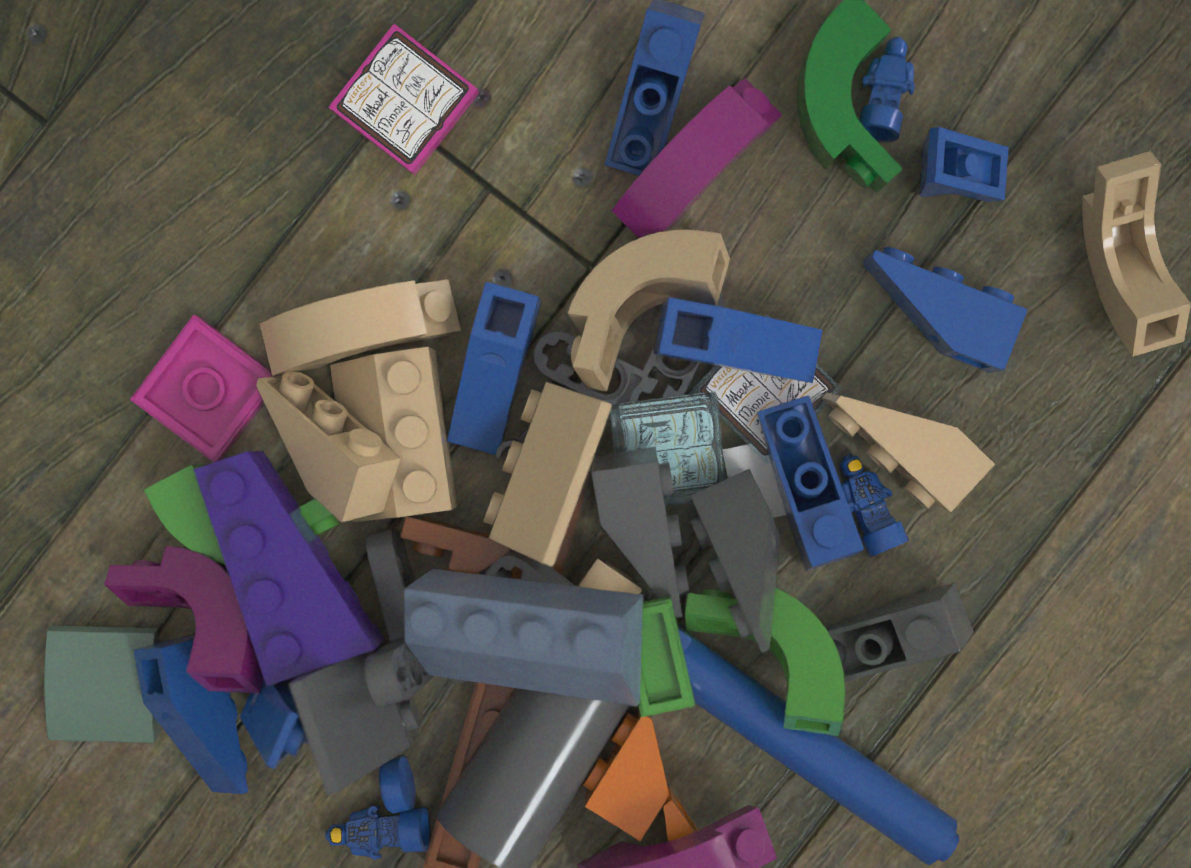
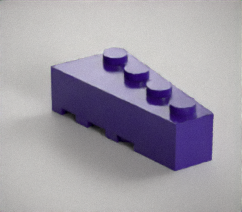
M247 451L194 469L266 686L375 650L385 640L375 623H371L358 602L360 600L349 583L344 581L328 556L330 553L319 536L314 534L302 516V510L264 451Z

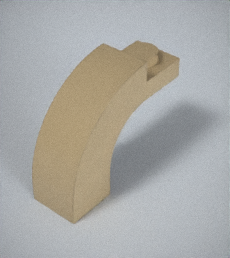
M1151 151L1098 166L1096 168L1094 193L1084 195L1082 203L1085 245L1099 297L1111 324L1132 357L1184 342L1191 307L1190 301L1168 272L1159 250L1155 232L1154 211L1161 164Z
M670 230L647 235L620 247L591 271L577 290L568 310L569 317L581 334L577 335L573 342L571 363L587 388L607 391L624 334L632 322L646 310L662 304L669 297L717 306L730 261L721 233L700 230Z
M449 279L415 284V280L351 292L286 311L260 323L272 376L286 372L320 368L358 353L396 344L448 336L461 331Z

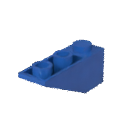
M652 0L646 11L606 157V166L640 175L665 148L703 22L704 12L664 0Z
M884 247L882 252L874 250L865 257L862 265L940 354L988 373L1005 370L1028 311L1026 308L1013 304L1014 296L1012 294L990 286H984L982 291L962 284L964 276L946 268L933 267L932 272L912 264L914 261L913 256L898 249Z
M485 281L469 339L447 442L496 455V451L504 439L541 306L539 296Z
M669 297L662 303L653 354L813 383L823 330L725 307Z
M809 395L757 412L788 523L805 571L855 556L863 551L864 547Z
M195 634L134 649L143 704L210 790L217 793L244 794L248 792L245 776L247 761L243 751L240 749L236 727L237 707L230 692L208 691L187 673Z
M298 676L266 686L263 679L261 693H250L240 715L265 764L274 769L289 754L296 757L303 744L309 743L289 685Z

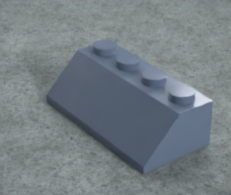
M431 569L404 589L405 643L428 675L637 706L640 702L643 595L440 569Z

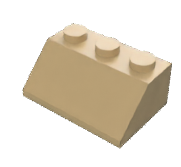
M430 347L373 354L330 365L335 402L342 404L350 415L369 431L376 433L385 445L401 457L384 511L353 519L352 522L398 518L447 511L458 507L449 442H447L448 433L436 351Z
M548 382L545 383L542 393L531 389L520 419L530 423L523 444L512 441L502 471L512 474L504 495L494 491L483 520L484 523L493 526L489 539L551 567L554 566L612 404Z

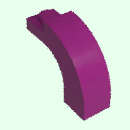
M746 78L742 79L733 88L729 85L668 143L633 182L611 211L638 238L669 231L680 221L709 186L742 153L773 127L782 114L770 103L767 96L755 88Z
M165 546L161 565L153 561L136 560L132 565L109 566L104 585L127 606L179 607L193 611L196 631L187 673L205 689L218 692L261 693L264 677L230 576L221 566L195 551Z
M747 805L684 837L647 846H639L621 841L579 862L577 866L578 868H760L777 859L759 807Z

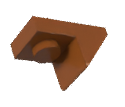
M420 515L406 516L400 536L401 538L413 541L412 550L426 555L443 557L445 549L453 551L448 571L477 574L491 566L506 552L512 550L489 539L490 534Z

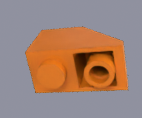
M638 708L634 716L628 712L626 713L610 739L616 743L606 761L598 758L582 786L588 789L585 793L586 808L641 841L669 797V791L652 715L641 717Z

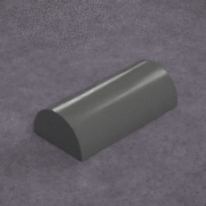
M515 688L437 812L439 822L457 841L486 861L500 868H531L631 705Z

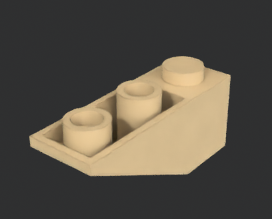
M286 372L279 376L259 378L256 386L307 491L340 522L383 512L401 457L385 445L376 433L369 431L350 415L342 404L335 402L316 386L309 376L301 372Z
M827 392L821 398L833 409L828 415L829 419L850 437L858 433L871 446L866 451V454L887 473L890 474L896 469L908 481L903 488L906 493L927 510L934 505L952 512L995 465L957 427Z

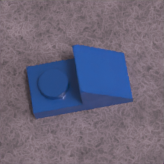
M941 127L930 128L922 148L919 196L930 197L957 194L985 202L1005 200L1009 147Z

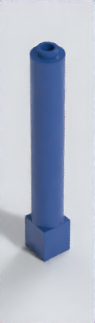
M678 624L695 704L925 864L931 865L937 860L943 862L953 854L959 842V834L956 833L957 820L837 736L784 729L786 701L700 642L691 635L690 631Z

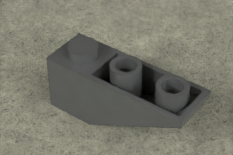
M656 447L593 456L591 473L600 525L658 598L671 596L676 618L682 617L680 598L687 597L690 592L685 564L674 566L671 548L682 546L678 516L677 514L666 515L663 497L674 495L669 462L658 464Z
M750 469L690 495L699 515L689 520L702 549L713 545L718 558L708 563L721 591L724 592L732 588L739 603L730 606L729 610L742 638L753 634L763 653L770 650L780 535L771 511Z
M955 583L900 598L825 627L839 653L845 682L961 652L974 633Z

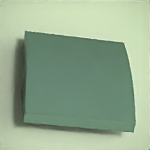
M50 626L47 630L44 666L45 715L48 740L155 743L161 728L158 721L143 704L133 650L159 643L157 628Z

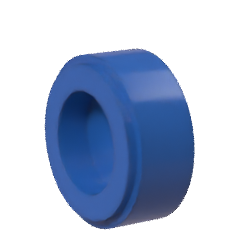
M406 757L392 758L379 767V787L386 809L394 814L414 808L416 791L413 773Z

